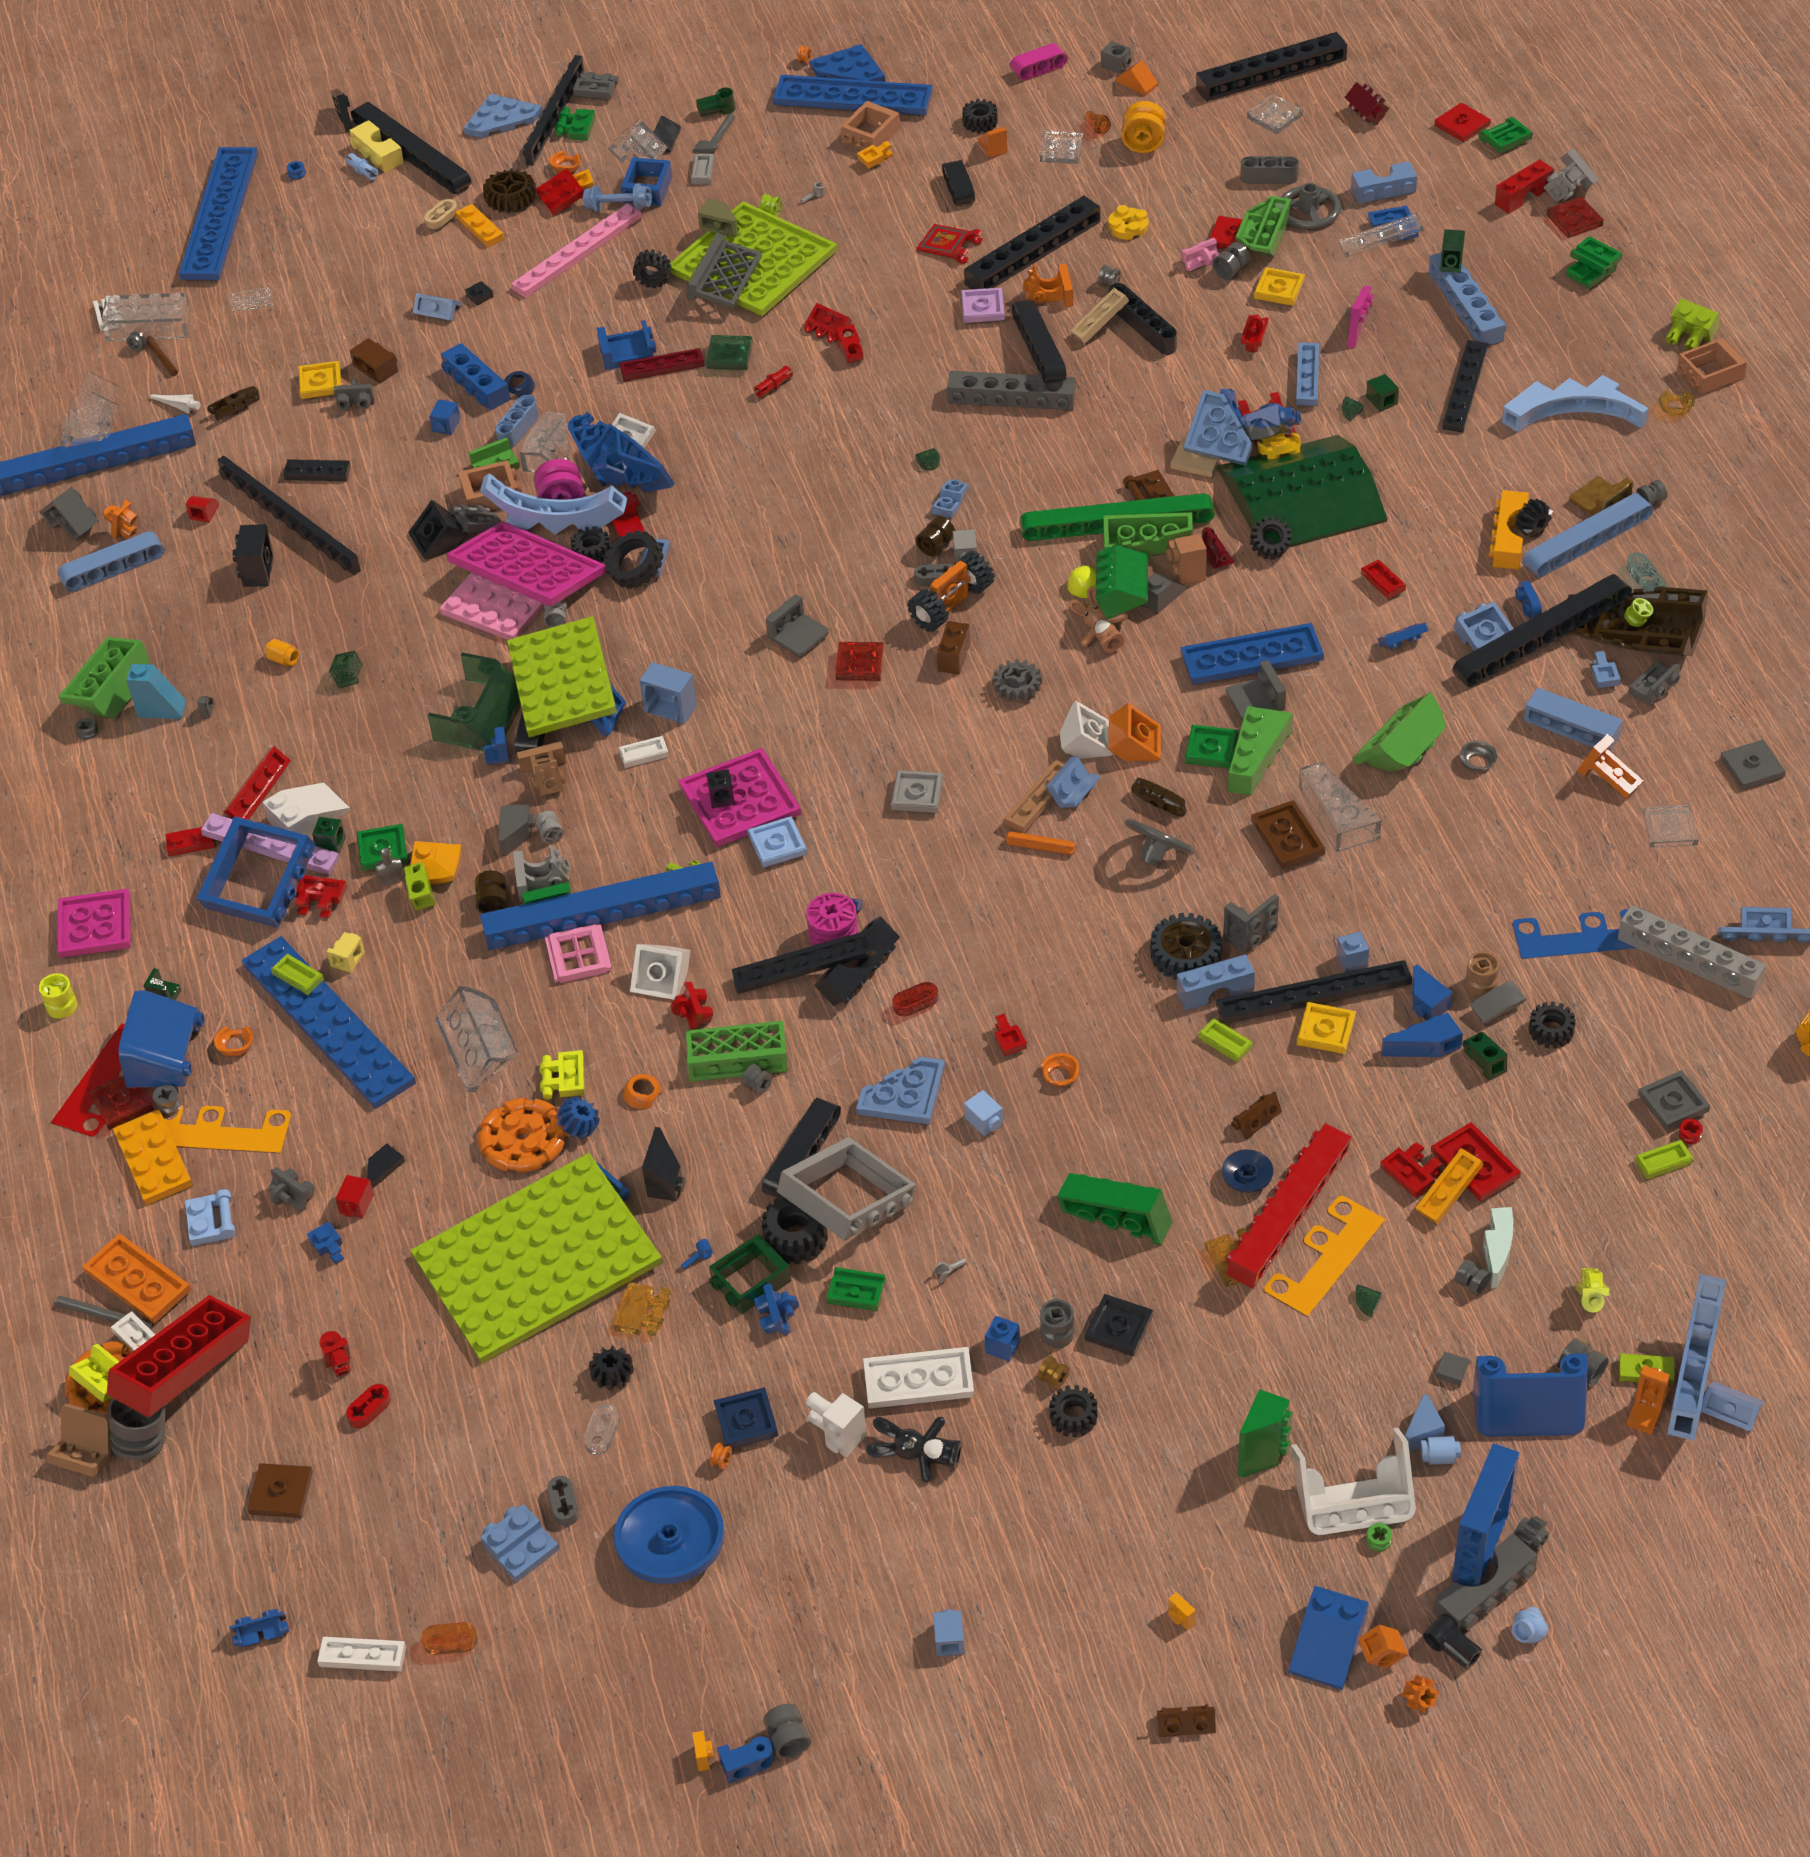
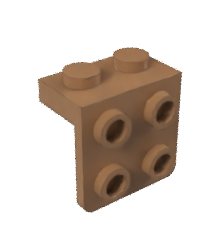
M64 1404L61 1407V1440L47 1453V1463L95 1477L111 1460V1430L109 1429L108 1416L71 1404Z

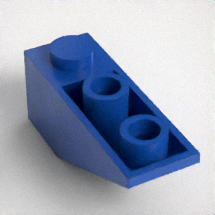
M1448 1012L1439 1016L1436 1015L1425 1022L1413 1024L1405 1030L1391 1033L1382 1038L1381 1055L1385 1057H1441L1461 1049L1463 1032Z

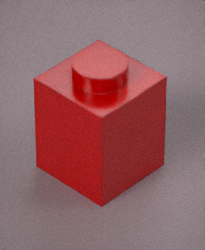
M346 1175L335 1198L340 1214L347 1217H364L374 1196L370 1179Z

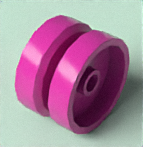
M554 459L541 464L535 471L533 478L537 497L556 500L585 497L580 471L575 463L566 459Z

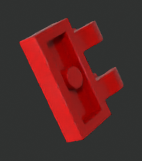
M304 875L296 888L295 898L297 899L295 906H299L297 914L307 915L310 900L319 901L317 908L321 909L319 917L329 918L333 903L340 904L347 889L346 881Z
M1418 1142L1412 1144L1405 1152L1398 1147L1380 1161V1167L1415 1199L1432 1187L1435 1183V1178L1442 1173V1170L1439 1169L1442 1163L1436 1157L1423 1167L1417 1163L1424 1158V1155L1421 1153L1424 1147Z

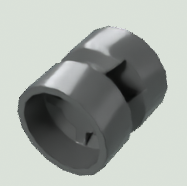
M1234 242L1213 259L1212 266L1220 278L1229 280L1250 263L1251 256L1243 244Z
M1053 1299L1047 1301L1040 1309V1333L1046 1345L1053 1348H1062L1070 1344L1074 1338V1310L1067 1301Z
M1574 1338L1562 1352L1557 1366L1560 1368L1561 1360L1566 1355L1586 1353L1588 1362L1587 1386L1593 1387L1605 1372L1609 1359L1596 1350L1590 1352V1347L1587 1344Z
M789 1703L776 1706L763 1717L769 1736L772 1737L773 1748L779 1758L795 1757L803 1753L811 1745L806 1727L800 1724L803 1719L795 1704Z

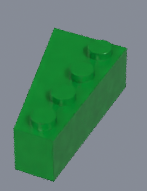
M1069 1173L1057 1195L1064 1213L1093 1223L1096 1219L1100 1220L1107 1228L1117 1230L1118 1227L1131 1231V1236L1141 1239L1142 1235L1153 1239V1244L1159 1246L1162 1245L1173 1223L1162 1190L1155 1187H1145L1129 1182L1123 1183L1107 1178L1101 1179L1085 1174Z

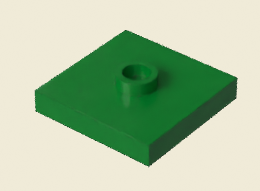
M1192 724L1185 754V763L1230 769L1238 730Z
M403 824L357 831L362 871L376 869L375 864L382 861L380 852L383 848L390 850L392 858H400L402 864L408 863Z

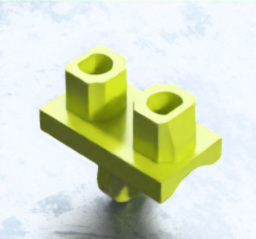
M1581 1268V1282H1575V1290L1581 1295V1305L1585 1310L1592 1313L1598 1312L1604 1306V1296H1610L1609 1287L1603 1283V1273L1598 1271L1597 1268Z

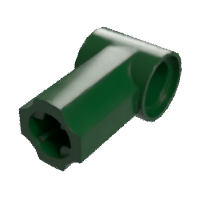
M725 87L719 89L715 95L697 99L696 106L700 117L716 112L729 114L735 111L733 90Z

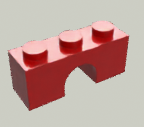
M1539 159L1496 185L1495 205L1510 214L1523 206L1524 198L1528 191L1536 196L1546 192L1544 186L1548 183L1546 179L1554 173V168Z

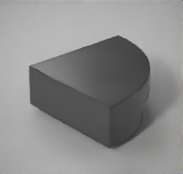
M201 696L197 701L201 718L209 719L215 701L212 697Z

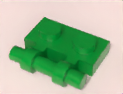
M564 107L559 114V121L555 125V135L562 137L563 134H568L569 139L588 140L596 117L595 110L576 109L575 114H570V108Z

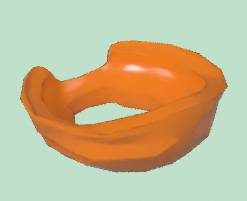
M559 151L550 157L549 163L552 169L558 173L566 168L573 173L579 168L581 157L578 153L575 156L565 154L564 151ZM564 161L573 162V166H560V164Z
M225 1026L215 1035L213 1039L214 1045L220 1053L226 1056H241L251 1048L254 1034L247 1026H244L243 1029H229V1027ZM242 1036L245 1041L243 1047L238 1049L226 1048L231 1037Z
M1053 1053L1047 1056L1041 1063L1043 1076L1052 1086L1067 1087L1074 1083L1079 1076L1078 1060L1068 1053ZM1056 1068H1065L1069 1071L1070 1076L1064 1081H1052L1048 1074Z
M638 1074L632 1076L624 1085L623 1098L633 1108L647 1109L652 1107L655 1098L659 1093H662V1087L654 1076ZM639 1080H646L651 1083L654 1090L650 1095L638 1094L633 1090L634 1083Z

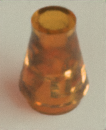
M1088 111L1084 116L1085 121L1088 122L1097 134H1105L1109 131L1111 122L1108 116L1093 111Z

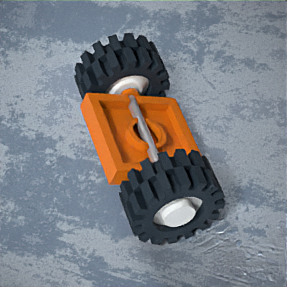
M967 552L954 563V566H951L943 575L930 584L931 590L922 589L908 600V612L912 613L910 615L911 618H915V623L917 625L920 624V628H925L927 632L935 631L948 620L949 612L968 597V591L971 590L973 594H980L994 582L995 574L991 573L994 570L988 566L990 564L988 561H984L985 557H979L978 552Z

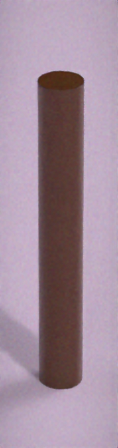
M147 336L148 346L170 375L176 376L178 370L152 336Z

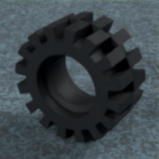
M976 99V102L971 100L970 104L966 103L962 108L963 126L966 127V130L971 129L973 133L975 131L977 133H981V131L986 133L987 129L991 131L998 124L997 107L990 100L986 102V99L982 101Z
M648 249L644 253L641 251L637 255L633 267L635 280H640L639 284L641 285L646 283L648 288L650 285H652V288H656L657 285L662 287L669 278L671 271L670 259H667L665 254L661 256L662 252L660 251L655 253L653 249H651V252ZM651 266L656 268L658 271H651L646 267Z
M1270 516L1269 519L1264 517L1262 521L1259 520L1250 535V545H1253L1252 550H1257L1259 557L1263 554V559H1268L1269 556H1271V560L1275 559L1276 556L1278 558L1281 557L1283 553L1285 554L1291 543L1292 534H1290V527L1286 528L1287 523L1284 522L1282 524L1279 517L1277 520H1274V516ZM1266 531L1275 532L1279 537V542L1275 545L1267 544L1263 540V533Z
M592 526L591 530H589V527H585V531L579 529L578 533L575 532L573 534V537H571L572 551L597 562L601 560L604 562V559H606L605 554L610 550L611 545L610 537L606 531L603 532L602 528L597 530L596 527ZM589 545H597L595 547L587 548V546Z
M1551 1001L1549 1006L1547 1002L1542 1003V1007L1537 1005L1535 1010H1532L1530 1016L1529 1035L1532 1034V1040H1537V1044L1540 1046L1542 1043H1545L1544 1048H1549V1045H1553V1049H1557L1558 1044L1564 1047L1566 1042L1570 1043L1574 1035L1576 1019H1574V1013H1570L1571 1009L1568 1006L1563 1009L1564 1004L1559 1003V1006H1555L1553 1001ZM1556 1022L1562 1027L1552 1029L1544 1026L1543 1023Z
M1067 1385L1065 1386V1391L1062 1388L1058 1389L1057 1395L1054 1393L1052 1401L1050 1400L1049 1403L1052 1427L1056 1426L1058 1433L1063 1430V1436L1067 1437L1069 1432L1072 1433V1437H1077V1432H1080L1081 1436L1086 1435V1429L1091 1432L1093 1425L1096 1426L1098 1418L1097 1399H1094V1394L1092 1392L1088 1394V1389L1085 1387L1080 1391L1079 1385H1075L1074 1389ZM1075 1405L1083 1408L1084 1412L1080 1416L1071 1417L1065 1415L1063 1410L1068 1406Z

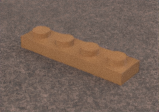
M1055 760L1004 817V825L1021 833L1026 832L1054 800L1046 785L1065 765L1064 763Z

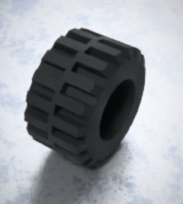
M784 1196L781 1200L779 1198L773 1200L774 1204H769L766 1207L767 1212H763L762 1215L763 1220L761 1222L764 1240L788 1264L791 1261H795V1264H801L802 1260L810 1261L811 1256L817 1257L820 1254V1250H824L826 1246L825 1242L828 1240L827 1228ZM799 1225L805 1227L797 1232L785 1231L790 1226Z

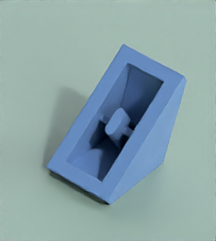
M1423 1394L1405 1434L1409 1452L1420 1449V1441L1427 1440V1437H1444L1445 1425L1430 1397Z

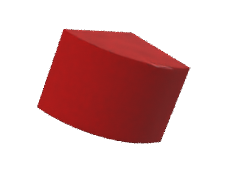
M195 495L191 496L186 502L189 519L210 523L219 507L216 499Z

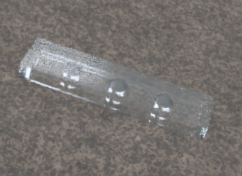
M1417 213L1340 239L1339 244L1345 258L1424 230Z

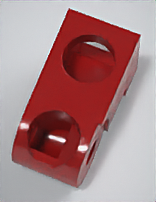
M854 324L836 328V343L841 348L846 363L864 360L862 346ZM844 332H851V336H842Z

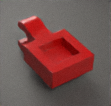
M1005 1014L995 1016L997 1021L995 1024L997 1029L995 1039L1003 1055L1007 1056L1027 1049V1042L1019 1026L1014 1025L1010 1027Z

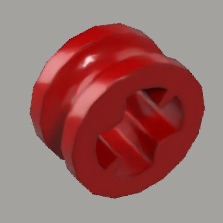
M1695 1119L1682 1121L1679 1130L1680 1140L1686 1144H1697L1701 1140L1703 1133L1702 1124Z

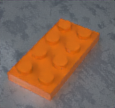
M120 1233L82 1266L87 1275L153 1324L191 1291L189 1283Z

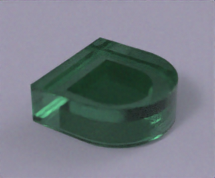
M935 448L915 454V460L924 470H934L940 465V455Z

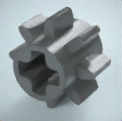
M1535 1516L1534 1518L1531 1517V1519L1524 1517L1518 1524L1515 1535L1532 1550L1534 1547L1539 1550L1546 1543L1550 1532L1544 1528L1547 1522Z

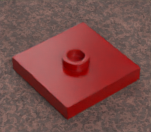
M1462 102L1434 121L1436 127L1463 143L1491 124L1490 118Z
M1218 215L1209 238L1216 239V248L1226 249L1232 243L1238 242L1236 235L1243 219Z

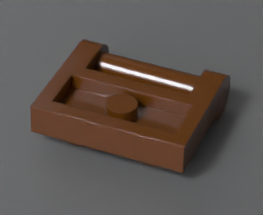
M1159 470L1136 477L1128 475L1123 479V485L1126 489L1130 490L1135 500L1146 499L1138 488L1140 486L1149 499L1175 496Z

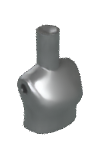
M383 848L380 852L382 861L375 864L380 883L387 886L397 884L404 879L401 859L392 858L390 850Z

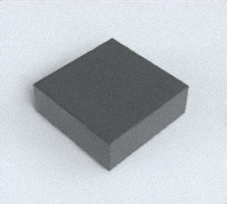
M1444 1351L1435 1377L1461 1386L1470 1360Z

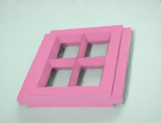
M593 924L549 934V936L545 937L555 983L604 974L612 970L601 925ZM590 936L593 947L580 950L577 939ZM573 940L575 951L562 954L560 943ZM594 953L597 964L584 967L581 956ZM577 957L579 968L566 971L564 960Z

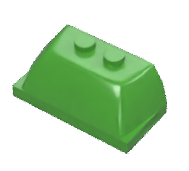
M107 637L58 696L60 701L64 704L75 705L89 713L114 719L131 699V693L126 681L131 664H149L142 641Z
M1429 692L1402 705L1352 757L1355 763L1359 765L1365 762L1379 770L1396 772L1420 761L1423 757L1421 754L1435 745L1434 740L1446 728L1443 713L1434 696Z

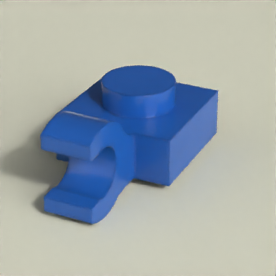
M329 1221L307 1233L308 1240L320 1256L328 1253L335 1264L344 1259L340 1253L342 1250L339 1246L343 1244L341 1237Z

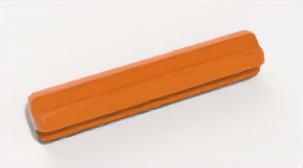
M1012 831L1008 832L1006 837V844L1067 855H1073L1076 847L1073 841Z

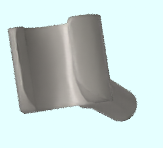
M815 182L813 191L800 199L801 203L803 204L814 197H823L825 186L821 187V182Z
M962 1258L952 1264L939 1262L932 1275L940 1274L938 1282L944 1283L954 1269L967 1263L966 1259Z

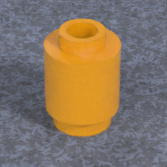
M272 639L265 646L266 658L270 661L284 666H294L299 659V650L294 645L278 639Z

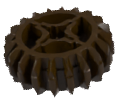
M511 168L508 171H496V175H490V178L485 179L483 197L488 207H492L493 210H499L500 213L503 211L507 213L509 211L516 212L518 209L523 210L524 207H529L530 203L534 202L536 184L531 175L527 174L526 171L521 172L520 169L513 171Z

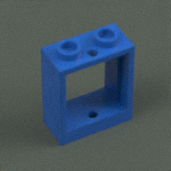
M632 157L621 185V193H633L636 175L659 177L656 185H641L649 186L651 189V206H661L672 179L671 161ZM633 201L623 202V203L634 204Z

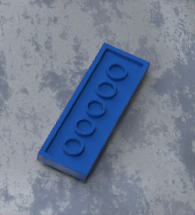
M1312 623L1180 647V654L1192 685L1258 673L1260 662L1269 660L1274 670L1324 660V652Z

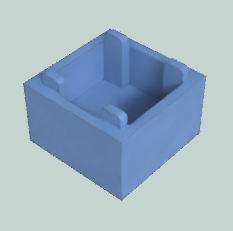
M652 662L640 679L644 712L682 724L686 723L697 706L693 674Z

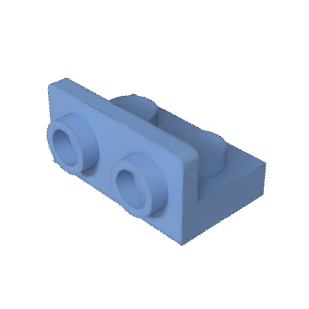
M1075 756L1065 763L1046 785V788L1060 808H1074L1080 805L1083 801L1082 798L1095 787V783L1099 780L1100 776L1098 773L1089 774L1078 756Z

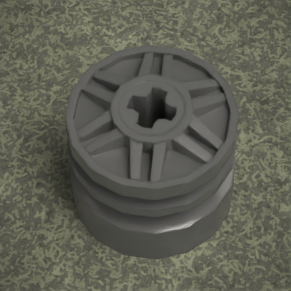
M114 1398L110 1401L108 1418L109 1429L111 1430V1450L117 1456L133 1461L145 1460L155 1456L165 1443V1406L152 1416L147 1417Z

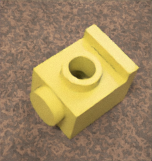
M344 932L341 938L335 942L333 949L328 948L326 952L330 967L352 973L364 955L365 950L361 937L354 933Z

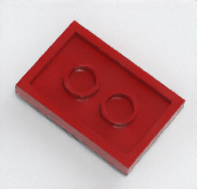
M1472 1122L1431 1146V1152L1445 1167L1449 1165L1461 1148L1483 1162L1482 1168L1466 1187L1479 1202H1482L1520 1178L1521 1171Z

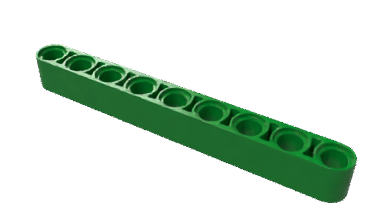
M1201 493L1031 511L1022 514L1019 521L1022 537L1027 541L1103 534L1104 515L1192 512V524L1211 521L1215 517L1211 496Z

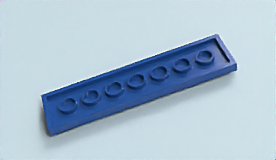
M781 74L773 100L774 105L839 110H858L866 101L896 111L899 114L926 115L933 86Z

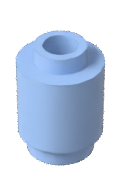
M1454 1436L1427 1437V1440L1420 1441L1421 1461L1428 1462L1429 1465L1455 1464L1456 1458L1461 1457L1460 1442L1455 1441Z

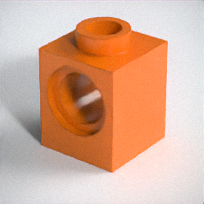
M1379 1624L1358 1638L1368 1664L1387 1669L1408 1655L1400 1633L1396 1629Z

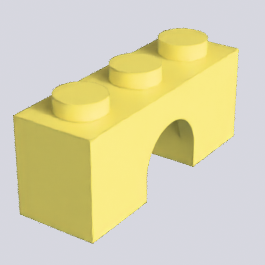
M368 120L350 130V143L352 147L360 151L364 158H368L376 168L378 167L384 173L404 163L401 147L391 138L382 142L380 129Z

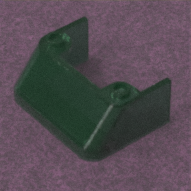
M462 652L460 656L465 680L486 684L475 707H458L453 711L451 717L429 713V725L433 741L484 751V746L492 745L491 738L495 737L494 728L504 727L506 736L521 707L515 676L498 660Z

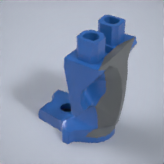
M1220 389V394H1224L1228 404L1250 440L1266 439L1283 432L1290 433L1292 432V426L1301 424L1300 411H1294L1293 407L1285 408L1274 403L1265 404L1258 411L1246 414L1243 417L1237 407L1235 391L1232 389Z

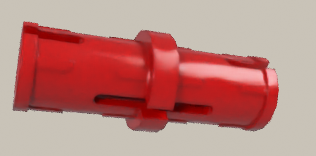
M785 365L776 373L767 375L764 381L754 386V391L759 390L755 394L762 398L771 390L780 388V384L793 377V372L788 374L791 371L790 367Z

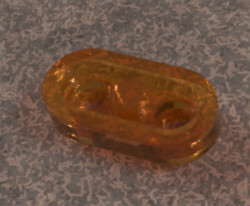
M467 1622L436 1624L427 1627L422 1632L421 1642L424 1650L432 1655L468 1652L476 1646L478 1636L475 1627ZM462 1638H468L467 1641L460 1642ZM440 1640L439 1644H432L434 1641Z

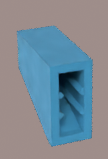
M131 664L126 681L138 718L182 719L187 703L186 699L154 665Z

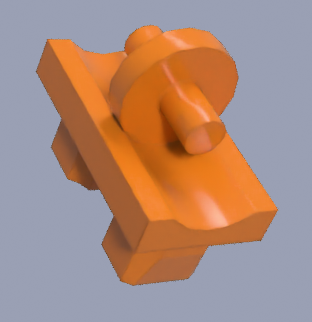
M125 500L122 508L115 505L105 508L104 518L112 523V537L117 539L122 535L129 539L136 534L137 527L134 524L137 521L138 515L131 511V503Z

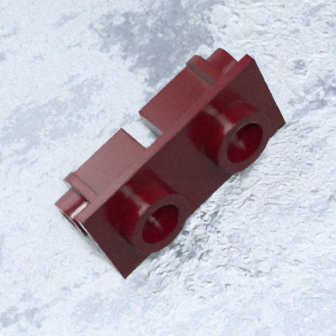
M1205 527L1202 530V539L1206 546V558L1213 569L1234 564V560L1214 530Z

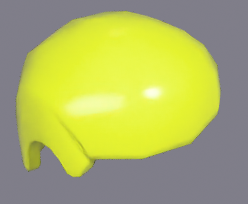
M1083 565L1075 568L1070 573L1068 591L1076 597L1088 598V589L1096 587V569Z

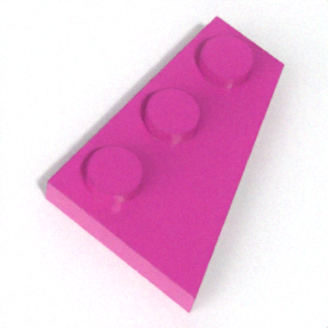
M1363 286L1352 306L1347 347L1349 348L1356 347L1366 315H1368L1369 309L1373 305L1374 295L1371 294L1372 287Z

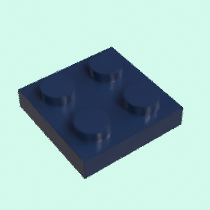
M765 1387L713 1400L725 1446L736 1448L779 1436Z

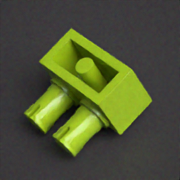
M1680 298L1671 314L1672 328L1665 337V340L1670 344L1672 342V345H1677L1683 332L1690 334V337L1684 344V348L1688 351L1691 348L1698 347L1702 340L1711 342L1720 327L1719 313Z

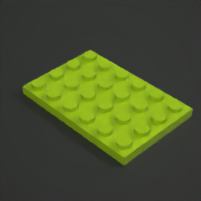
M593 616L507 640L529 737L617 713Z

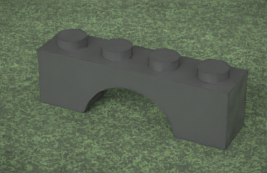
M1512 1533L1493 1550L1492 1565L1496 1573L1495 1576L1488 1583L1476 1587L1463 1586L1454 1582L1434 1599L1433 1613L1438 1618L1442 1614L1453 1618L1458 1624L1460 1632L1464 1629L1469 1630L1475 1625L1481 1614L1491 1612L1500 1598L1504 1595L1506 1597L1511 1595L1520 1581L1523 1579L1528 1580L1534 1575L1537 1570L1536 1562L1538 1555Z

